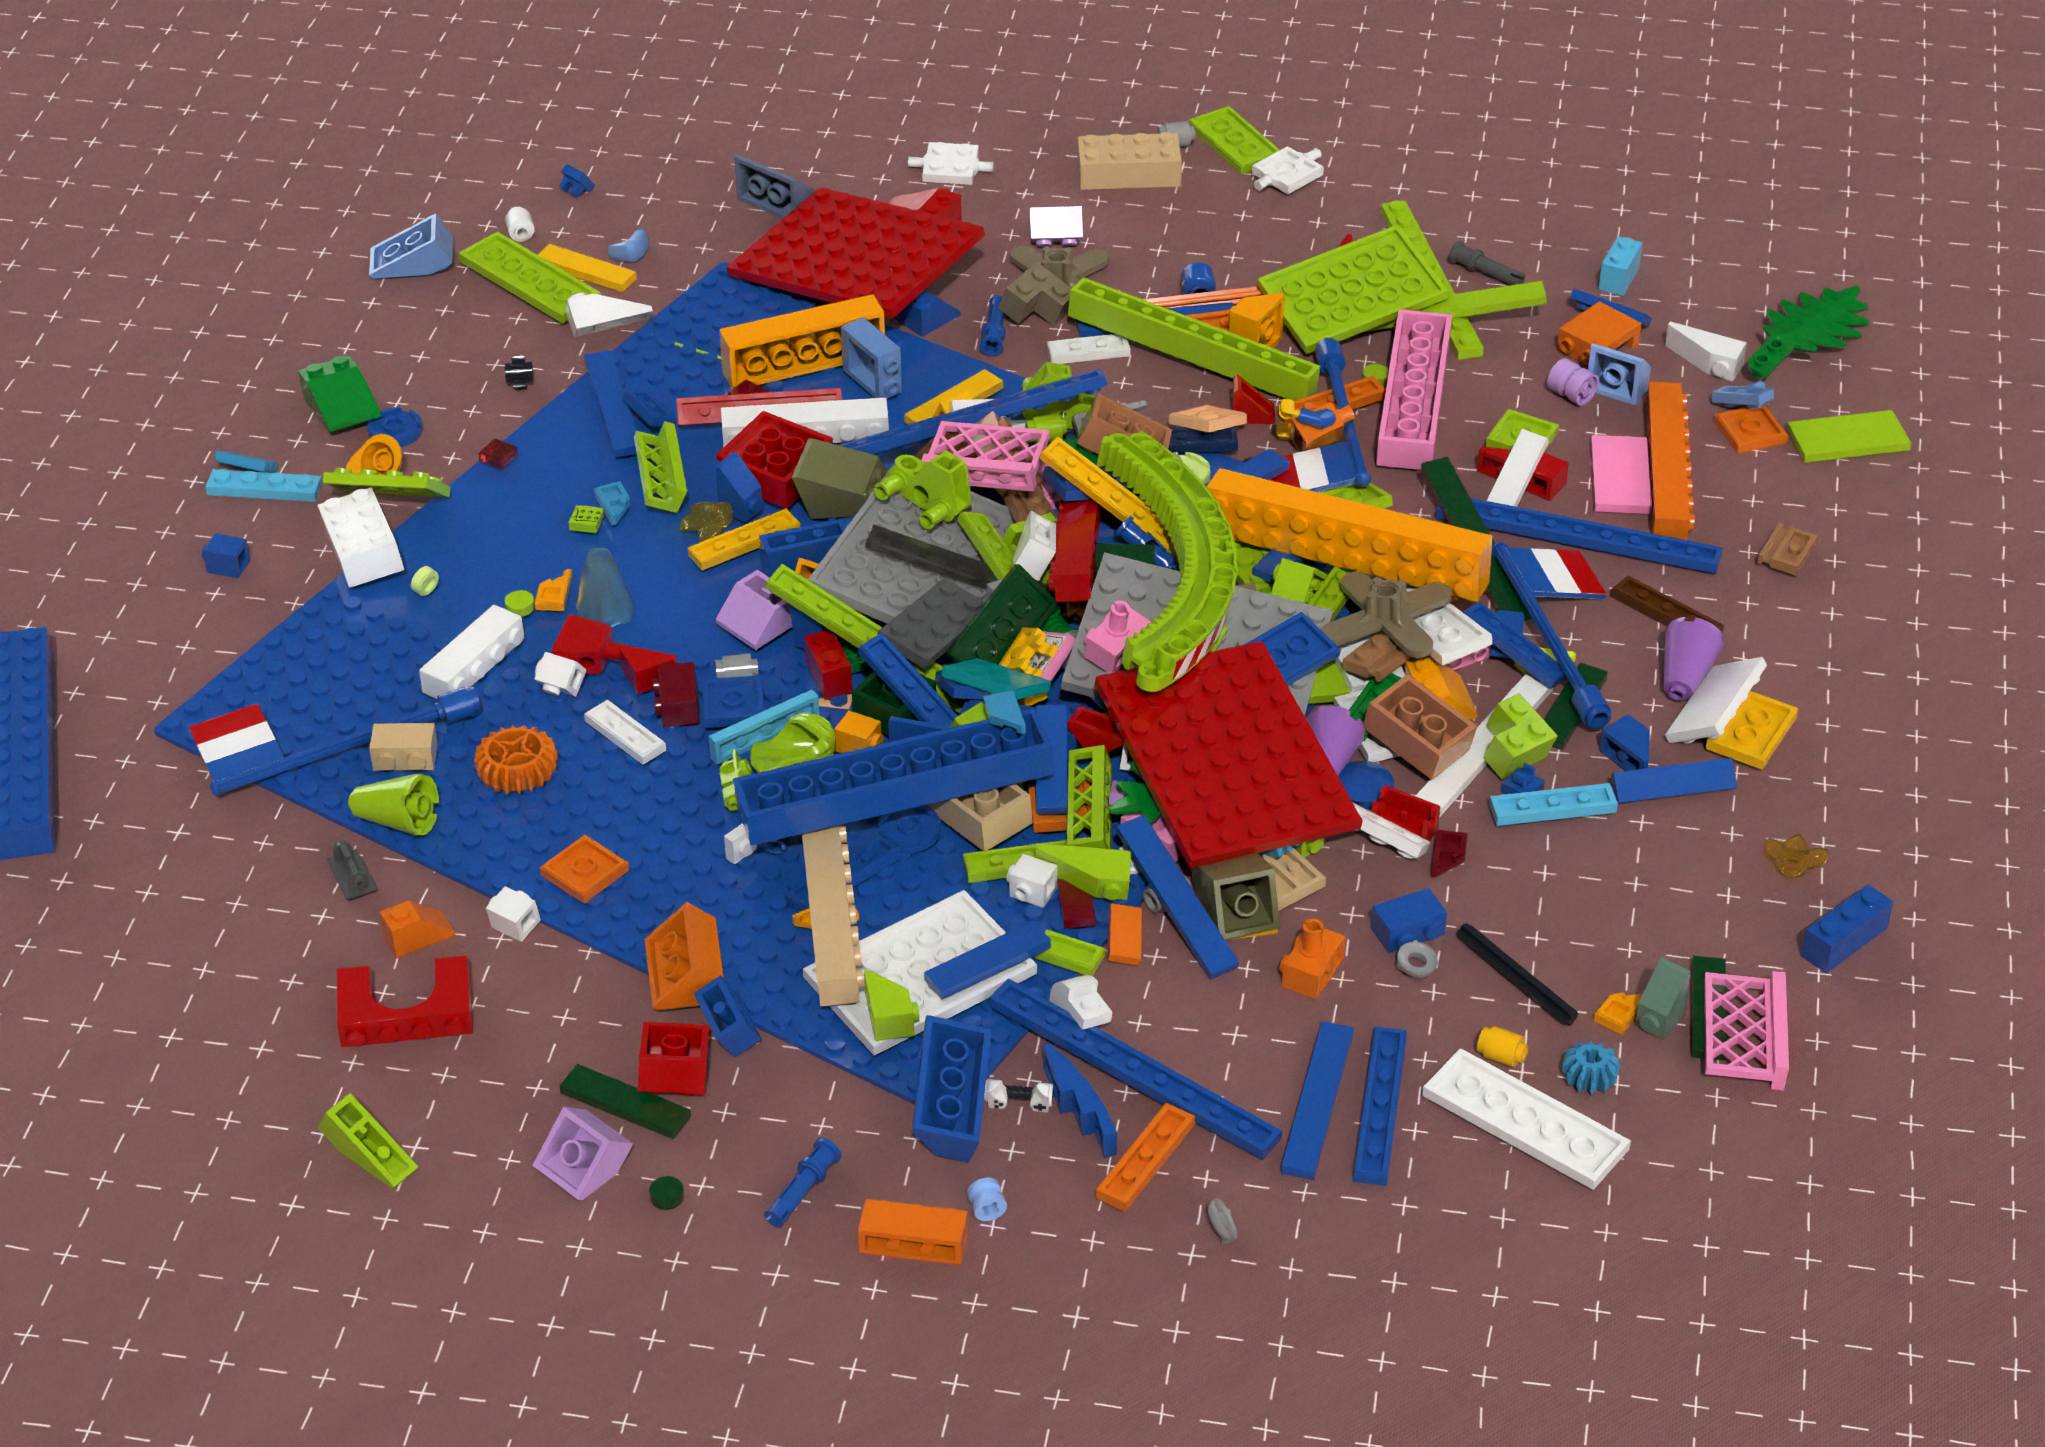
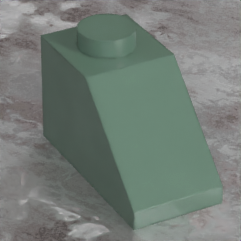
M1662 957L1638 1003L1635 1025L1664 1040L1684 1017L1691 971Z

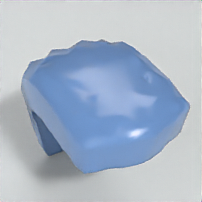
M644 229L635 230L634 234L627 241L610 245L608 247L609 257L615 261L628 263L640 260L649 249L650 241Z

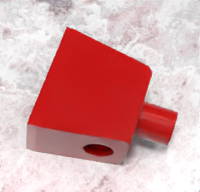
M569 614L551 652L554 655L578 662L587 670L585 674H600L603 672L609 659L620 661L619 647L623 643L613 641V632L610 625Z

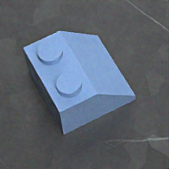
M1597 344L1591 345L1588 370L1599 377V386L1596 393L1636 406L1648 390L1651 366L1642 358Z

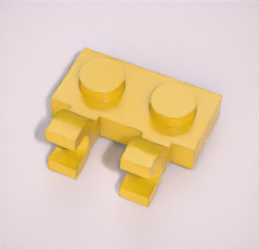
M1023 627L999 665L1040 677L1043 672L1039 668L1031 667L1029 665L1030 659L1037 653L1053 658L1059 648L1055 644H1049L1044 641L1046 634L1039 628Z

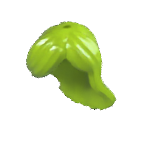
M813 713L796 714L790 717L774 738L765 742H754L750 750L751 765L759 773L834 755L836 742L834 730L829 721L820 715Z

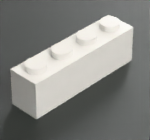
M492 605L419 670L422 692L437 699L438 695L464 686L470 688L524 639L522 616Z

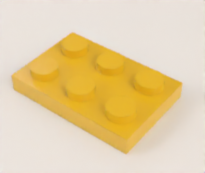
M1749 691L1748 698L1740 704L1736 710L1735 717L1729 720L1724 728V733L1718 738L1708 739L1706 749L1763 770L1796 720L1799 708Z

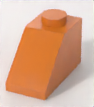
M410 900L379 911L384 940L396 958L455 936L454 929L442 911Z

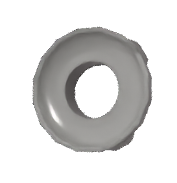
M1417 940L1405 943L1397 953L1396 969L1414 978L1430 976L1438 965V957L1434 950ZM1411 957L1419 958L1423 961L1424 967H1414L1409 963L1408 959Z
M1219 1198L1211 1200L1208 1205V1215L1214 1229L1221 1237L1220 1243L1226 1244L1236 1240L1237 1229L1230 1209Z

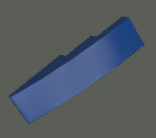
M1050 1043L1043 1044V1068L1048 1082L1054 1084V1099L1059 1113L1073 1112L1082 1136L1095 1133L1104 1158L1117 1155V1131L1097 1093L1071 1061Z

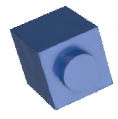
M215 533L202 550V558L205 560L207 573L239 578L251 561L247 539Z

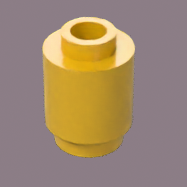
M1496 1026L1492 1028L1484 1027L1477 1042V1052L1483 1053L1484 1058L1511 1067H1515L1518 1062H1524L1529 1045L1525 1044L1524 1036Z

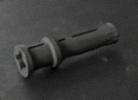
M1457 241L1450 250L1449 262L1462 264L1471 272H1483L1509 285L1520 284L1519 281L1521 283L1525 281V273L1485 257L1482 250L1468 248L1461 241Z

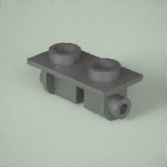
M344 840L337 841L333 848L334 856L327 858V861L346 900L377 891L357 849L352 850L349 842Z

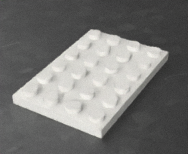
M965 890L860 940L859 945L853 946V948L860 947L862 966L856 967V969H863V978L864 971L871 970L907 988L911 1002H917L919 1021L914 1022V1035L924 1031L927 1015L948 1019L988 999L1008 978L1016 983H1020L1037 974V964L1031 958H1028L944 999H941L924 980L925 971L1006 934ZM813 963L803 968V978L819 994L816 964ZM865 988L858 989L860 1002L830 1006L874 1056L912 1037L875 1041L865 997Z

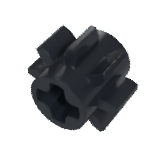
M511 356L512 363H505L506 383H513L514 389H527V382H534L532 361L526 362L524 356Z

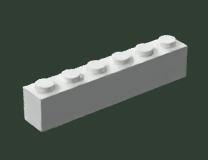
M886 398L721 408L723 447L762 411L833 438V443L850 442L889 430Z

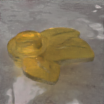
M704 501L696 503L689 507L691 513L682 519L679 530H698L700 542L713 538L722 532L723 527L732 522L733 508L727 502L712 503Z
M1801 834L1792 836L1784 843L1768 838L1764 848L1767 856L1776 862V869L1782 875L1790 878L1800 877L1809 869L1820 868L1828 858V849H1809Z

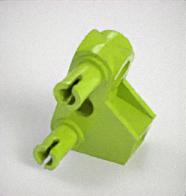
M1045 362L1034 377H1028L1023 380L1022 391L1072 377L1070 366ZM1084 392L1074 395L1075 398L1070 401L1059 402L1056 400L1049 402L1045 408L1039 410L1029 408L1022 410V413L1027 420H1032V417L1059 413L1060 418H1065L1067 428L1075 429L1072 416L1087 412L1096 396L1085 394Z
M947 450L930 460L927 464L912 455L898 456L895 459L894 466L887 471L886 478L875 484V488H873L874 494L880 500H886L897 492L925 510L920 513L919 522L926 529L933 528L940 521L950 522L960 512L966 511L971 506L967 463Z

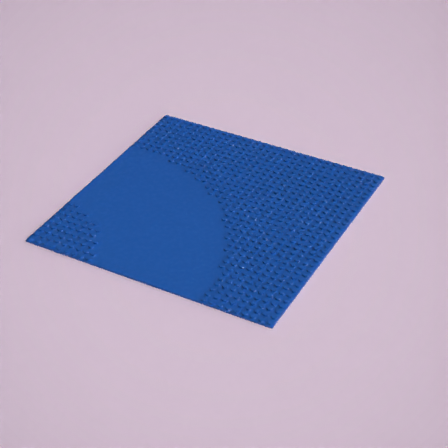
M721 262L611 352L624 393L625 390L648 391L676 417L674 424L687 487V493L677 513L645 505L637 454L615 458L587 371L448 485L451 486L449 498L434 497L392 531L404 567L403 571L351 588L348 587L343 573H341L154 727V732L156 736L201 757L189 731V726L258 703L284 757H288L372 728L374 724H383L432 707L438 700L422 692L419 670L492 605L506 609L505 597L509 593L518 590L530 592L534 597L535 604L540 583L549 578L553 581L564 575L563 571L572 569L573 579L565 611L535 610L534 608L532 613L522 617L524 631L522 642L471 686L474 687L478 695L481 709L475 711V715L449 724L444 719L439 720L438 718L426 722L435 723L438 748L434 770L373 771L369 749L370 742L253 783L492 899L494 896H497L505 886L516 892L522 891L535 900L541 919L540 923L647 975L649 973L645 938L683 904L688 902L716 918L724 979L739 993L756 1028L915 1105L924 1031L874 1056L830 1006L820 1007L819 994L803 978V968L815 963L812 929L793 925L792 915L799 913V911L785 901L784 895L787 891L807 880L802 834L787 837L786 850H782L781 854L769 853L766 850V843L757 844V849L751 855L743 858L735 865L726 859L724 836L741 825L742 820L738 810L731 811L724 805L722 791L724 787L721 784L719 771L722 763L716 765L710 758L709 735L727 727L705 728L702 679L717 678L715 660H721L722 656L751 653V659L757 658L759 675H762L764 711L811 689L818 695L819 699L823 698L806 665L805 649L796 647L794 644L792 627L755 650L716 624V618L738 581L756 570L766 575L761 564L760 548L703 571L688 556L687 548L785 508L763 500V509L746 523L719 511L716 465L720 462L716 460V454L723 448L722 425L678 427L676 398L728 395V391L731 388L722 373V363H720L722 360L717 357V355L721 356L719 329L832 303L728 276L726 267L729 263ZM885 324V336L901 348L902 392L886 399L889 430L908 425L904 422V414L984 369L1003 380V389L986 399H997L1022 391V382L1026 379L1024 377ZM675 342L683 344V346H676ZM696 349H699V350H702V351H706V352H709V353H706V354L698 353V352H696ZM843 366L759 385L770 392L841 388L842 400L875 398L845 373ZM631 411L637 431L658 436L660 429L647 426L644 419ZM923 439L914 442L912 447L906 449L892 448L887 450L888 452L885 455L879 456L883 467L887 470L894 465L895 459L898 456H914L931 447L933 441H925ZM840 442V443H833V444H835V445H840V444H844V443H847V442ZM645 443V444L648 445L651 449H654V448H655L654 445ZM1178 452V455H1185V452ZM1192 452L1208 461L1211 471L1210 481L1219 468L1231 470L1242 464V461L1219 452ZM650 458L647 459V460H648L649 462H651L654 466H657V464H656L654 461H652ZM653 475L650 476V477H651L652 479H654L657 483H660V481H659L657 478H655ZM621 481L630 497L631 505L616 525L612 526L604 513V518L597 533L569 530V520L576 505L601 508L595 498L594 488ZM970 486L971 492L1007 506L1004 498L994 488ZM653 493V497L663 499L657 493ZM801 497L787 509L801 523V527L828 522V519H830H811ZM1306 558L1301 562V564L1314 567L1326 574H1329L1334 567L1333 565ZM429 566L438 573L439 580L437 586L430 594L420 596L411 589V581L420 568ZM1047 591L1055 599V591ZM1349 598L1335 620L1362 609ZM1058 602L1061 607L1060 615L1072 628L1079 629L1082 618L1076 613L1068 617L1066 602ZM859 612L882 628L887 624ZM569 614L608 624L612 627L614 642L677 655V663L694 662L699 724L663 727L662 715H656L654 697H660V695H654V689L637 694L621 670V661L609 659L602 673L585 674L576 697L561 692L559 696L544 692L542 690L543 685L534 679L537 663L543 658L545 652L552 654L551 649ZM840 637L839 643L841 647L853 645ZM945 653L935 661L941 666L954 664ZM1062 666L1051 681L1050 691L1047 692L1048 698L1030 705L1031 707H1036V705H1067V713L1072 715L1079 706L1104 714V711L1101 710L1090 696L1060 689L1065 672ZM872 668L852 673V691L873 673ZM848 694L830 698V704L836 707L844 706L848 702ZM609 700L666 743V751L642 765L586 723L584 713ZM852 702L850 709L819 706L820 716L829 721L833 730L848 711H852ZM1318 703L1308 704L1305 718ZM952 709L957 714V716L960 715L959 712ZM512 724L515 728H520L525 724L527 729L537 727L539 732L546 731L547 736L552 738L558 756L556 772L551 775V780L544 781L543 787L534 786L532 792L522 790L520 795L517 791H511L507 795L504 790L495 792L493 787L486 788L485 783L480 781L474 764L476 746L481 744V738H488L491 731L499 732L500 727L509 729ZM881 732L884 736L883 744L888 743L889 736ZM750 750L740 754L741 759L746 758L753 774L758 773L751 765ZM1122 751L1108 752L1112 764L1120 765ZM418 773L430 776L437 786L439 804L434 803L433 813L437 814V819L432 830L426 835H411L355 817L348 805L349 796L356 787ZM1112 814L1111 849L1119 850L1120 847L1123 848L1124 844L1116 833V827L1121 824V817L1124 814ZM882 815L845 824L847 843H841V845L848 844L849 854L879 837V819ZM939 818L940 837L934 845L923 851L902 853L901 859L853 887V905L859 911V920L857 924L851 926L858 927L860 941L965 890L1006 933L1034 921L1044 933L1046 930H1051L1104 947L1108 943V909L1110 904L1139 907L1144 902L1143 892L1147 889L1149 883L1142 872L1130 874L1127 900H1108L1092 896L1096 926L1064 928L1058 889H1056L1043 908L1010 897V886L1007 878L968 883L963 864V854L983 850ZM1031 824L989 850L1067 840V830L1034 833L1033 825ZM1082 829L1076 835V838L1091 837V831L1089 829ZM584 834L629 862V871L585 904L542 877L539 868ZM1032 956L1030 958L1037 964V974L1018 984L1049 1001L1050 992L1055 983L1078 977L1080 973L1035 959ZM989 998L948 1018V1020L991 1029L986 1080L1030 1031L1027 1027L989 1007Z

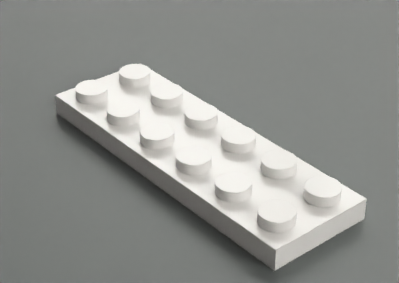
M1368 575L1372 580H1373V578L1376 577V576ZM1406 584V593L1420 587ZM1451 603L1412 618L1432 638L1433 651L1429 656L1442 666L1492 645V634Z
M1461 1048L1423 1086L1422 1096L1592 1190L1597 1187L1630 1149L1631 1140Z

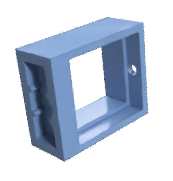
M864 317L841 326L843 371L875 398L887 399L901 393V348Z

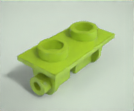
M734 749L732 750L733 760L724 761L719 768L721 784L724 787L722 789L724 805L731 811L738 810L733 778L753 774L746 758L741 759Z

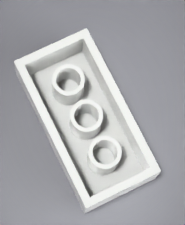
M372 487L358 489L352 494L340 498H330L324 503L317 505L326 534L349 588L404 570L396 541Z

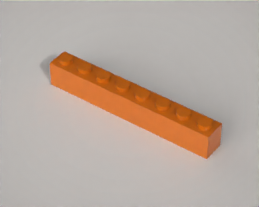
M1649 381L1646 397V419L1652 496V534L1687 540L1688 531L1694 530L1695 515L1690 514L1693 512L1694 501L1693 496H1691L1692 479H1687L1691 476V461H1689L1690 444H1688L1689 428L1687 427L1688 411H1686L1687 394H1682V383Z

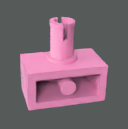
M1114 602V605H1111V611L1106 615L1103 623L1097 628H1092L1087 633L1084 639L1086 644L1084 657L1108 673L1117 672L1123 666L1121 661L1126 637L1133 638L1135 632L1140 633L1141 628H1146L1147 624L1152 622L1131 609L1126 602Z

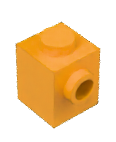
M848 711L834 729L836 738L835 751L839 753L883 744L884 736L881 734V721L852 711Z

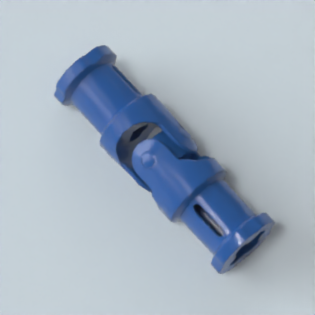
M1131 515L1115 531L1114 535L1116 537L1120 536L1128 544L1146 545L1154 543V565L1180 571L1176 557L1172 553L1166 552L1164 546L1149 532L1145 533L1133 522L1134 518Z

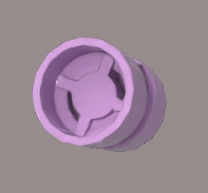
M1563 358L1551 369L1547 379V386L1562 396L1566 395L1568 400L1583 406L1594 397L1599 386V377L1591 371L1581 368L1580 365Z

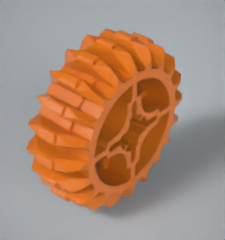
M512 724L509 729L500 727L499 732L491 731L488 738H481V744L476 746L474 764L475 769H477V775L480 781L485 783L486 788L493 787L495 792L504 790L507 795L511 791H517L520 795L522 790L532 792L534 786L543 787L544 781L551 780V775L556 772L558 756L552 738L547 736L546 731L539 732L537 727L527 729L525 724L520 728H515Z

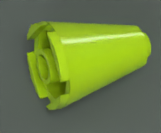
M419 773L358 786L353 790L348 799L349 808L355 817L415 836L426 835L432 830L437 819V814L433 813L434 803L439 804L437 786L430 776Z

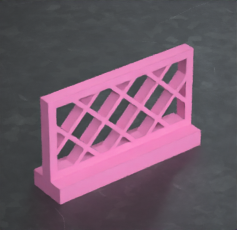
M941 421L929 453L923 454L921 460L927 464L938 454L949 450L950 453L967 463L969 486L1034 492L1037 485L1036 474L1041 463L1039 456L1047 447L1050 432L1049 430ZM946 431L959 433V435L949 440L944 437ZM977 434L986 436L975 443L971 439V437ZM1003 437L1013 438V440L1003 445L998 442ZM1031 439H1040L1038 443L1031 447L1025 444V442ZM963 441H966L969 445L959 451H956L953 447ZM991 443L996 447L985 454L980 450ZM1017 446L1023 449V451L1013 456L1007 452ZM973 452L979 456L977 458L965 457ZM1001 454L1005 457V460H992ZM1027 457H1030L1032 460L1031 463L1019 462Z
M1772 971L1771 979L1705 972V1074L1770 1081V1089L1784 1091L1789 1071L1786 972ZM1712 984L1724 985L1730 991L1721 995L1712 988ZM1749 988L1761 989L1763 994L1755 999L1745 990ZM1738 996L1747 1004L1738 1009L1729 1000ZM1722 1006L1730 1015L1722 1019L1713 1010ZM1754 1009L1764 1018L1754 1022L1746 1014ZM1737 1019L1748 1027L1740 1033L1729 1025ZM1723 1030L1731 1038L1722 1043L1713 1034ZM1755 1033L1764 1042L1755 1046L1746 1038ZM1737 1043L1748 1051L1741 1057L1730 1049ZM1723 1054L1731 1063L1728 1065L1713 1063V1059ZM1756 1057L1765 1065V1069L1754 1068L1747 1062Z

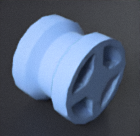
M982 1178L969 1186L967 1197L970 1203L973 1204V1212L977 1219L991 1221L1005 1213L1007 1202L1001 1194V1187L996 1179Z

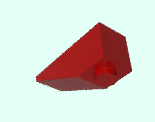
M1481 447L1479 449L1477 472L1498 479L1512 449ZM1544 452L1525 491L1551 501L1567 483L1569 462Z

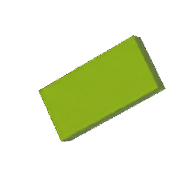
M1046 930L1045 934L1051 939V948L1033 956L1035 959L1084 975L1089 974L1093 976L1105 957V948Z

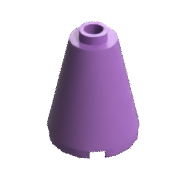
M1679 617L1670 622L1665 632L1664 691L1671 699L1676 701L1687 700L1693 696L1724 648V641L1721 639L1722 632L1712 623L1700 618H1695L1694 622L1685 621L1686 617Z
M1334 705L1317 707L1315 712H1310L1306 720L1336 774L1339 776L1362 744L1365 727L1359 718L1356 721L1349 716L1350 711Z

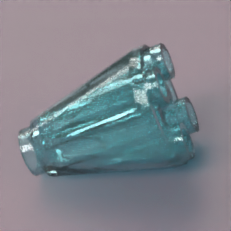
M598 547L590 550L587 554L575 603L577 616L605 623L612 627L618 624H627L632 620V612L634 610L633 598L611 552L606 548Z

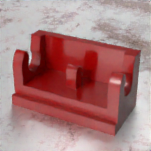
M1387 785L1382 787L1379 796L1380 800L1379 802L1374 800L1371 812L1431 841L1439 827L1440 806Z

